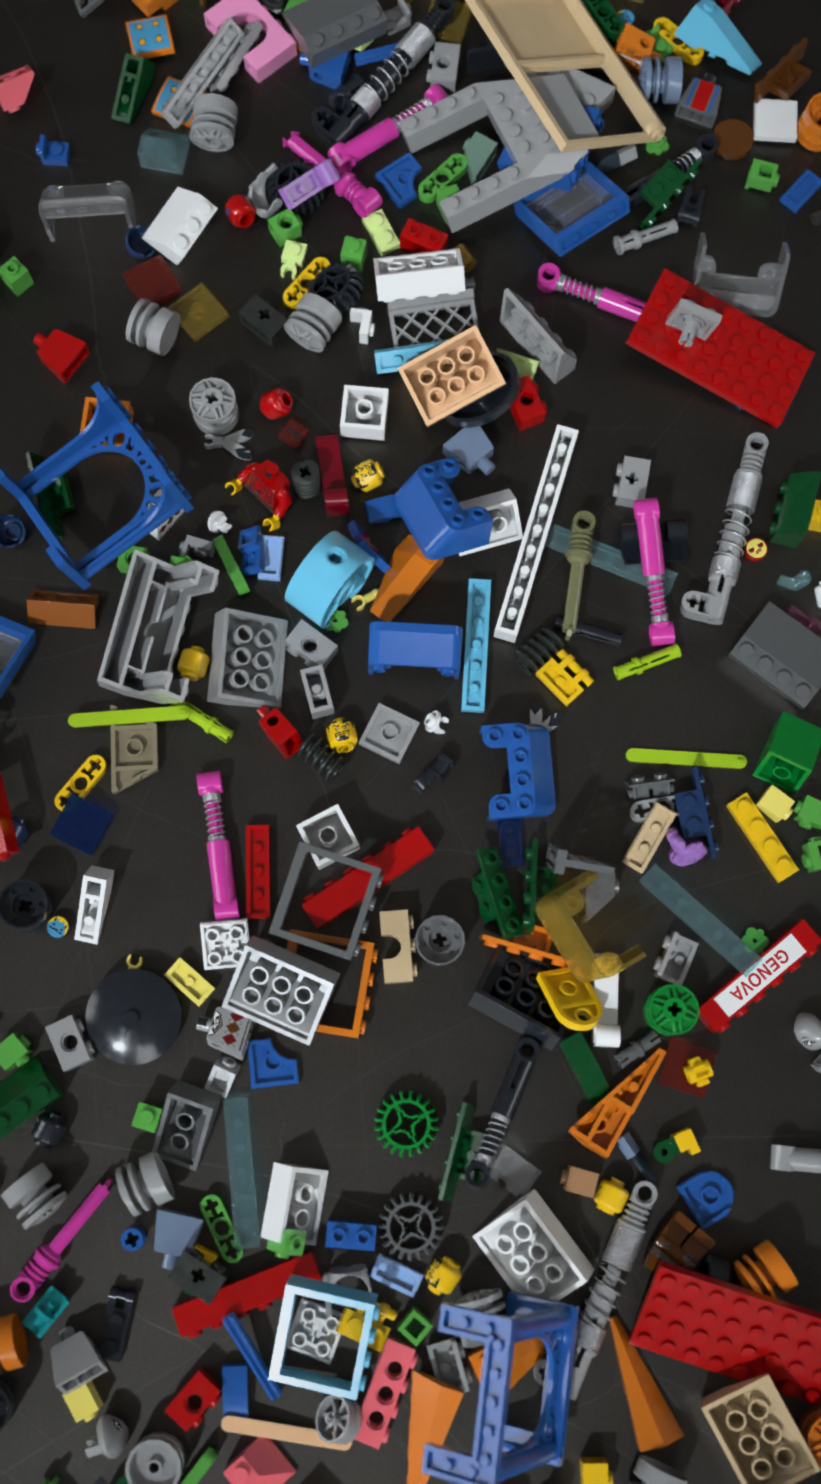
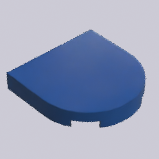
M701 1171L676 1185L677 1190L701 1230L724 1218L731 1210L734 1198L732 1185L726 1177L717 1172Z

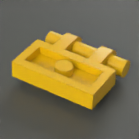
M561 649L557 656L562 661L558 664L551 658L535 675L567 707L584 691L579 683L583 681L589 687L594 680L589 676L590 672L586 668L582 669L575 661L576 658L572 654H568L564 649ZM566 667H569L576 674L574 678L564 670Z
M385 1302L376 1303V1305H380L378 1321L373 1320L372 1328H376L373 1344H368V1347L380 1353L391 1329L383 1325V1321L385 1318L394 1321L398 1313ZM345 1307L335 1331L360 1343L365 1310L355 1308L353 1311Z

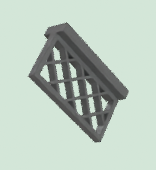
M548 842L545 865L553 873L564 875L566 866L614 875L615 867L603 859L571 854L560 844Z

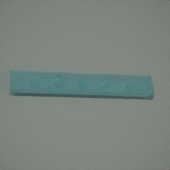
M553 524L544 546L565 554L569 549L571 530ZM592 539L591 553L593 554V559L589 564L649 587V584L646 583V577H643L642 564L625 565L620 550ZM665 568L666 574H663L664 579H662V582H664L663 588H665L663 592L669 595L678 573Z
M656 864L639 880V883L745 977L763 960Z
M247 1097L223 1099L235 1250L260 1247L248 1101Z

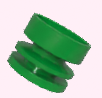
M678 984L664 985L651 991L645 998L643 1005V1016L648 1027L664 1036L680 1035L691 1030L697 1023L700 1013L699 1003L695 995L688 988ZM674 1004V1008H677L678 1012L672 1016V1012L668 1011V1007Z

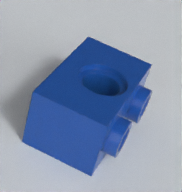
M328 1219L325 1247L375 1251L377 1223Z

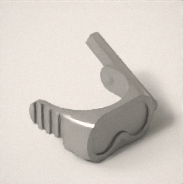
M275 163L270 165L264 172H261L256 180L249 185L248 198L256 209L257 215L263 218L271 217L283 204L282 199L277 198L270 206L265 196L266 180L278 168Z
M365 1264L336 1266L329 1269L328 1273L323 1274V1282L335 1284L345 1276L359 1277L366 1283L368 1292L372 1293L369 1273ZM325 1301L326 1317H332V1304Z

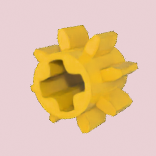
M700 1056L688 1059V1066L684 1067V1073L690 1084L696 1083L697 1087L709 1084L708 1078L713 1076L709 1061L707 1059L701 1060Z

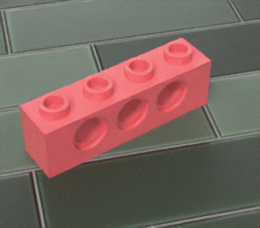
M388 1334L360 1407L362 1415L361 1427L354 1440L378 1450L381 1442L386 1444L391 1428L387 1427L390 1418L395 1419L400 1407V1403H397L400 1393H405L409 1383V1379L406 1378L409 1368L414 1369L418 1354L415 1353V1345ZM396 1361L401 1364L402 1369L399 1373H391L388 1370V1365ZM388 1386L392 1389L393 1393L390 1397L383 1398L379 1394L380 1388ZM379 1411L383 1414L384 1418L382 1421L375 1423L371 1421L369 1416L372 1412Z

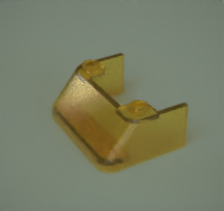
M589 870L542 897L535 905V912L575 979L582 983L614 976L646 957L645 952L639 945H636L620 956L613 952H604L596 957L572 918L584 906V899L579 890L599 878L595 871Z

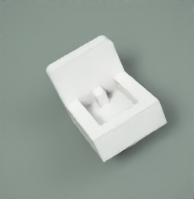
M364 307L351 308L350 321L361 323L359 343L368 344L369 336L373 337L375 324L372 323V311Z

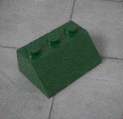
M820 471L790 473L786 481L782 480L779 487V493L782 494L780 501L777 500L773 512L777 514L775 521L772 520L768 531L769 534H772L770 542L796 549L807 535L821 479Z
M38 1056L0 1083V1140L7 1139L65 1095Z

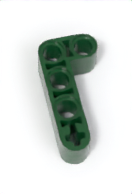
M581 0L611 46L614 47L625 26L623 20L608 0Z

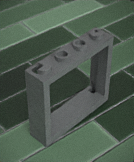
M299 841L269 933L351 961L353 956H358L362 943L358 942L360 933H366L370 920L365 918L368 910L373 911L377 897H374L373 894L376 887L381 888L384 874H381L382 869ZM308 852L372 873L347 950L282 929Z

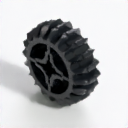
M298 158L293 163L288 159L286 165L280 162V169L277 168L269 177L268 190L272 202L277 198L282 199L278 191L279 189L315 167L314 163L308 165L306 159L300 163ZM326 187L291 209L294 215L302 212L305 216L306 210L313 212L314 206L319 207L320 200L324 199ZM283 199V204L279 208L280 212L288 209Z
M336 262L332 267L328 265L327 269H321L319 274H314L315 279L310 280V286L307 287L308 293H313L326 299L335 306L341 315L344 311H349L351 306H356L355 301L360 300V294L364 292V284L360 273L351 264L347 265L345 262L340 265Z

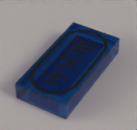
M521 819L497 820L499 855L503 867L524 866Z

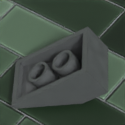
M177 1080L167 1094L152 1152L156 1151L163 1160L197 1171L214 1125L222 1096Z

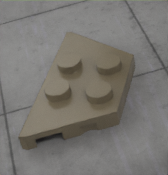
M110 705V711L121 710L114 705ZM156 723L110 725L111 792L113 794H117L159 771L158 725Z

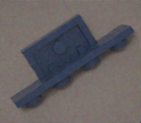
M696 766L692 767L690 771L694 790L674 794L683 840L705 837L709 860H714L716 853H719L717 840L712 838L711 831L714 830V823L712 817H708L706 808H709V800L707 794L703 795L702 786L705 785L702 772H698Z

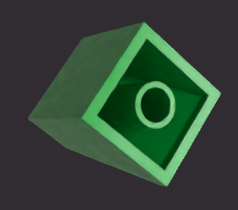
M783 711L774 724L752 776L795 795L813 770L821 746V728Z

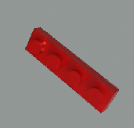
M246 825V918L271 919L269 825Z

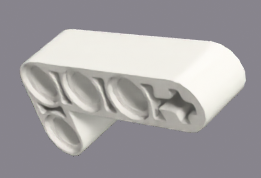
M593 954L592 987L601 1002L602 1015L598 1024L591 1029L592 1047H620L621 1029L620 1025H618V954Z

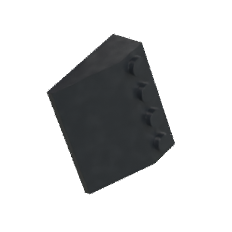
M498 945L468 1005L525 1037L534 1039L538 1044L552 1051L561 1039L566 1026L556 1018L536 977L538 972L558 968L544 960L538 961L528 958L530 953L521 951L520 955L507 952V947Z

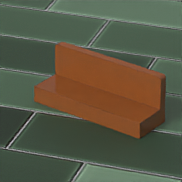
M32 589L27 598L28 623L95 629L96 610L100 603L99 595Z

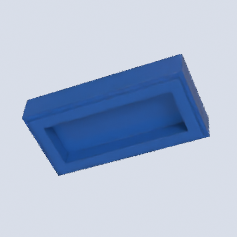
M807 169L784 193L780 202L796 214L819 190L821 179Z

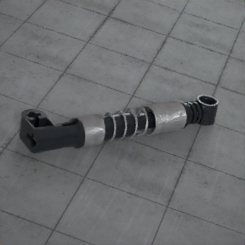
M435 0L431 11L428 12L424 19L417 21L395 46V51H391L394 59L392 61L384 59L385 64L382 67H377L378 72L375 75H370L371 80L368 84L363 83V86L349 100L348 107L340 116L325 106L314 109L311 118L315 133L331 146L339 142L346 143L361 124L368 122L381 107V101L387 100L388 93L394 92L395 85L401 84V76L406 77L408 75V68H414L437 41L438 33L445 26L454 22L456 16L455 0ZM406 68L407 73L405 75H401L400 73Z

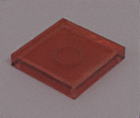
M161 254L122 273L137 301L141 298H146L151 303L159 304L181 293V288Z
M670 1037L657 1084L704 1099L708 1084L702 1087H697L696 1083L690 1084L684 1073V1067L688 1066V1059L700 1056L701 1060L707 1059L713 1070L717 1052Z

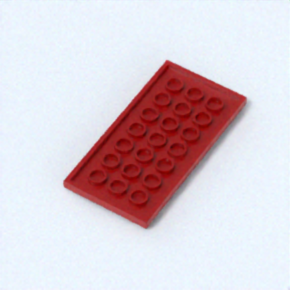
M665 268L625 343L776 428L781 425L815 355V352ZM681 298L690 299L697 305L704 308H712L717 313L723 315L720 324L706 340L694 337L691 347L684 346L686 341L683 342V345L679 344L678 341L682 334L681 330L665 324L668 315Z
M664 1261L659 1262L629 1335V1344L739 1381H745L768 1373L779 1394L820 1407L821 1313Z

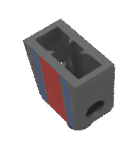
M705 74L703 80L693 78L679 100L675 116L711 129L713 128L722 90L721 86L715 84L716 77L713 74Z

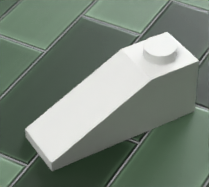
M91 865L83 875L74 940L98 944L112 890L114 870Z

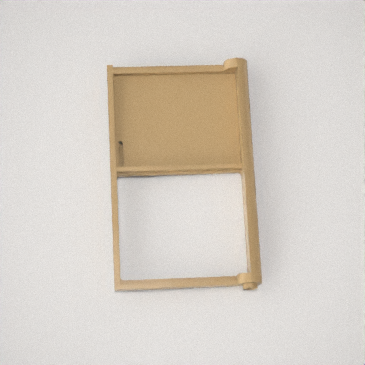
M465 0L561 152L658 142L663 138L666 127L581 0ZM603 68L642 127L643 132L568 140L526 73Z

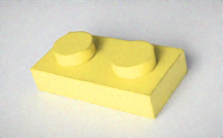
M179 958L164 974L167 979L199 1007L216 990L182 958Z

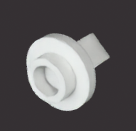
M219 510L212 512L208 518V528L214 533L221 531L227 533L232 525L226 523L227 517Z
M435 710L426 716L424 720L425 730L430 733L445 734V731L440 729L439 723H449V719L441 717V713Z

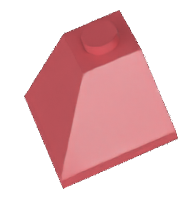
M29 65L0 76V105L4 112L9 111V113L18 111L21 109L20 105L25 103L35 75Z
M263 1437L254 1439L226 1465L223 1474L231 1484H284L296 1473V1469L273 1440Z

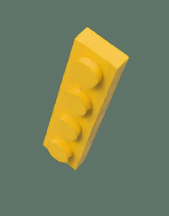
M747 792L726 805L777 883H780L799 870Z

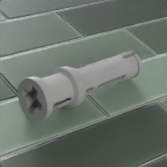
M675 219L641 231L631 230L629 234L621 237L619 235L614 236L613 245L618 255H622L624 251L633 248L635 250L640 249L644 243L678 232V224Z

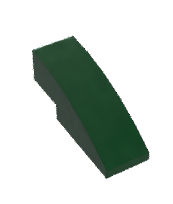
M578 1031L558 1042V1045L588 1101L594 1107L611 1092V1089L581 1031Z

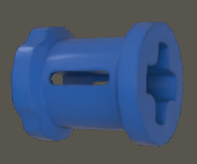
M133 1226L126 1230L121 1237L123 1248L127 1251H136L142 1247L147 1239L145 1230L138 1226ZM132 1234L139 1236V1240L136 1243L129 1241Z

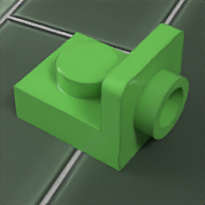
M656 25L652 30H647L646 33L654 37L655 43L652 50L662 54L660 64H662L666 56H670L673 53L674 46L658 35L660 26Z

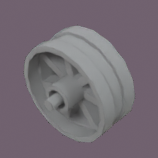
M329 1395L324 1398L316 1412L315 1421L317 1433L323 1441L346 1445L354 1440L358 1435L362 1419L361 1410L356 1400L335 1395ZM342 1400L343 1402H342V1404H341V1406H340V1408H339V1403H338V1402H340V1401Z

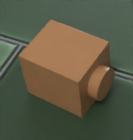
M568 1165L567 1170L563 1169L560 1183L563 1184L562 1189L565 1191L594 1198L599 1174Z

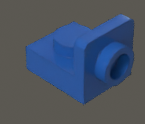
M41 134L40 142L36 143V154L40 156L43 165L68 166L70 145L69 142L47 141L46 136Z

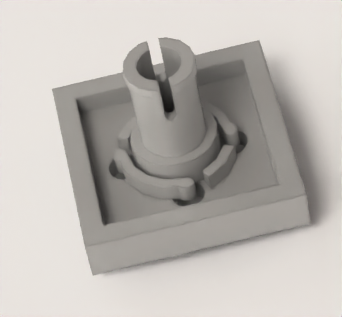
M681 298L668 315L665 324L681 330L682 334L678 341L679 344L683 345V342L686 341L684 346L691 347L694 337L706 340L720 324L723 315L717 313L712 308H704L697 305L690 299Z

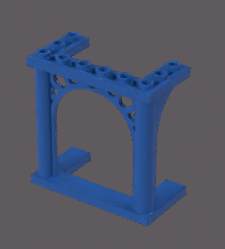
M98 381L91 386L97 397L95 413L89 424L77 437L18 481L0 465V484L19 500L50 545L46 552L55 565L83 590L91 586L89 578L181 509L188 513L194 508L189 502L192 497L182 486L173 471L165 469L168 464L160 454L155 456L153 453L156 450L154 445L148 438L144 440L141 437L144 432L136 422L134 424L130 422L129 419L132 416L125 406H123L108 386L103 388ZM119 433H124L125 439L123 444L118 447L115 446L116 436ZM107 439H108V443H109V444L106 445V446H103L102 443L107 442ZM129 444L134 448L132 451L127 450ZM102 452H115L128 456L137 463L144 477L145 494L142 505L128 524L79 561L75 562L32 498L80 461L91 455ZM143 460H146V463L144 465H141V462ZM154 476L158 482L152 483L151 477ZM162 488V496L160 498L151 496L153 489ZM152 502L154 504H157L156 506L152 505V507L148 509L149 503Z
M509 1291L507 1296L505 1315L509 1317L450 1303L441 1304L438 1331L484 1342L485 1348L473 1453L469 1454L431 1442L424 1445L422 1473L458 1484H499L503 1480L543 1464L556 1467L563 1465L579 1306L515 1291ZM539 1337L546 1347L547 1357L540 1420L536 1429L533 1430L506 1422L514 1344Z

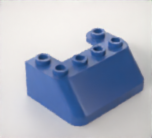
M455 456L420 466L395 493L394 504L422 554L430 560H438L485 546L490 541L493 519L489 512L482 507H472L463 510L448 486L453 483V478L460 473V464Z
M526 723L481 726L479 734L482 735L483 742L487 747H507L511 794H499L492 797L488 806L489 815L487 816V821L545 817L552 814L556 808L550 736L547 728L538 724Z

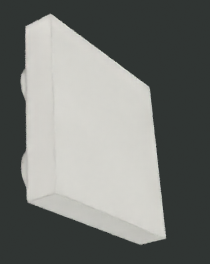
M762 99L758 104L754 102V140L795 143L797 139V101Z
M248 918L200 922L204 970L237 967L244 947L250 940Z
M302 1297L290 1329L287 1348L330 1365L341 1336L335 1329L343 1312L332 1308V1317H326L325 1305Z

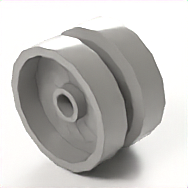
M154 1431L143 1436L130 1452L126 1462L125 1476L128 1484H177L185 1468L186 1454L181 1442L174 1435L165 1431ZM154 1462L159 1465L158 1468L153 1465Z

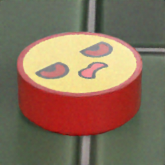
M760 538L750 539L744 547L746 558L755 562L762 560L768 551L767 544Z

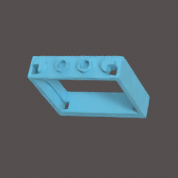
M291 1274L286 1284L268 1380L357 1400L359 1391L364 1392L367 1376L363 1375L364 1367H369L372 1352H368L367 1349L368 1344H373L376 1328H372L373 1320L378 1321L380 1305H376L378 1294ZM297 1295L366 1310L353 1381L284 1366Z

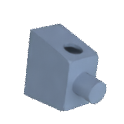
M480 426L463 428L443 444V454L447 458L455 456L460 464V468L468 474L480 468L485 475H489L496 467L489 460L493 456L494 447Z
M162 1207L157 1210L154 1251L164 1253L162 1268L172 1270L186 1248L190 1250L192 1247L194 1248L205 1222L204 1217Z

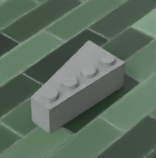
M577 69L526 73L527 76L564 73L581 104L601 109V114L613 102L616 87Z

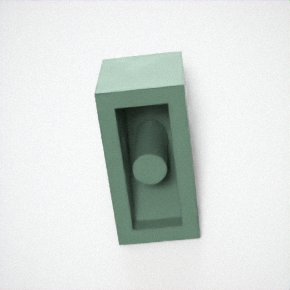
M475 132L472 138H468L463 146L471 185L481 180L497 155L498 143L478 132Z

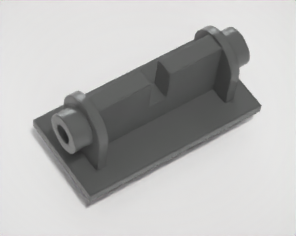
M657 772L652 777H645L644 775L632 776L631 780H625L627 786L631 788L627 789L628 798H633V800L649 798V789H652L653 797L670 795L671 792H674V784L670 782H674L675 779L670 774H667V772Z

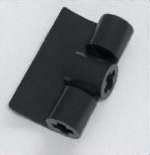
M659 519L664 562L690 560L685 544L688 536L687 521L685 519L665 521ZM637 523L619 524L617 535L624 564H642Z

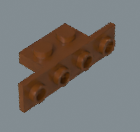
M804 37L798 44H795L787 56L784 55L775 68L772 67L763 80L760 79L754 89L756 92L755 103L758 104L768 92L787 101L810 78L812 70L798 63L805 55L807 38Z

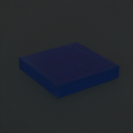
M72 793L49 835L92 856L114 814Z

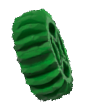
M399 1091L400 1099L396 1100L395 1095L392 1093L390 1097L393 1102L389 1104L384 1099L382 1102L387 1108L385 1110L380 1107L377 1108V1111L383 1115L382 1118L374 1117V1121L381 1122V1126H375L374 1131L382 1130L383 1134L377 1136V1140L385 1138L387 1141L382 1147L385 1149L391 1144L393 1146L390 1150L391 1154H394L396 1148L400 1149V1157L404 1156V1150H408L409 1157H413L412 1149L416 1148L417 1152L422 1154L420 1145L424 1144L426 1148H430V1144L426 1139L435 1140L436 1137L430 1134V1131H438L439 1129L438 1126H432L431 1122H436L439 1119L437 1116L430 1117V1113L435 1112L436 1109L431 1107L427 1110L426 1106L430 1103L429 1099L425 1100L423 1104L419 1102L422 1094L419 1093L415 1100L412 1099L413 1091H409L408 1098H404V1092ZM411 1103L418 1106L422 1111L415 1115H408L404 1112L401 1104ZM392 1108H395L399 1118L398 1122L391 1128L386 1129L387 1116ZM400 1112L407 1119L411 1118L413 1120L418 1117V1119L410 1124L413 1135H410L409 1131H406L405 1128L394 1130L402 1124ZM426 1118V1130L418 1140L414 1127L420 1120ZM404 1132L412 1143L401 1144L390 1136Z

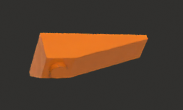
M408 535L393 553L389 563L391 569L384 575L370 612L383 622H391L442 565L444 558L438 560L427 559L422 554L413 536Z
M539 1337L514 1344L510 1389L535 1365L537 1360L547 1353L546 1347ZM485 1345L467 1351L469 1360L480 1383Z

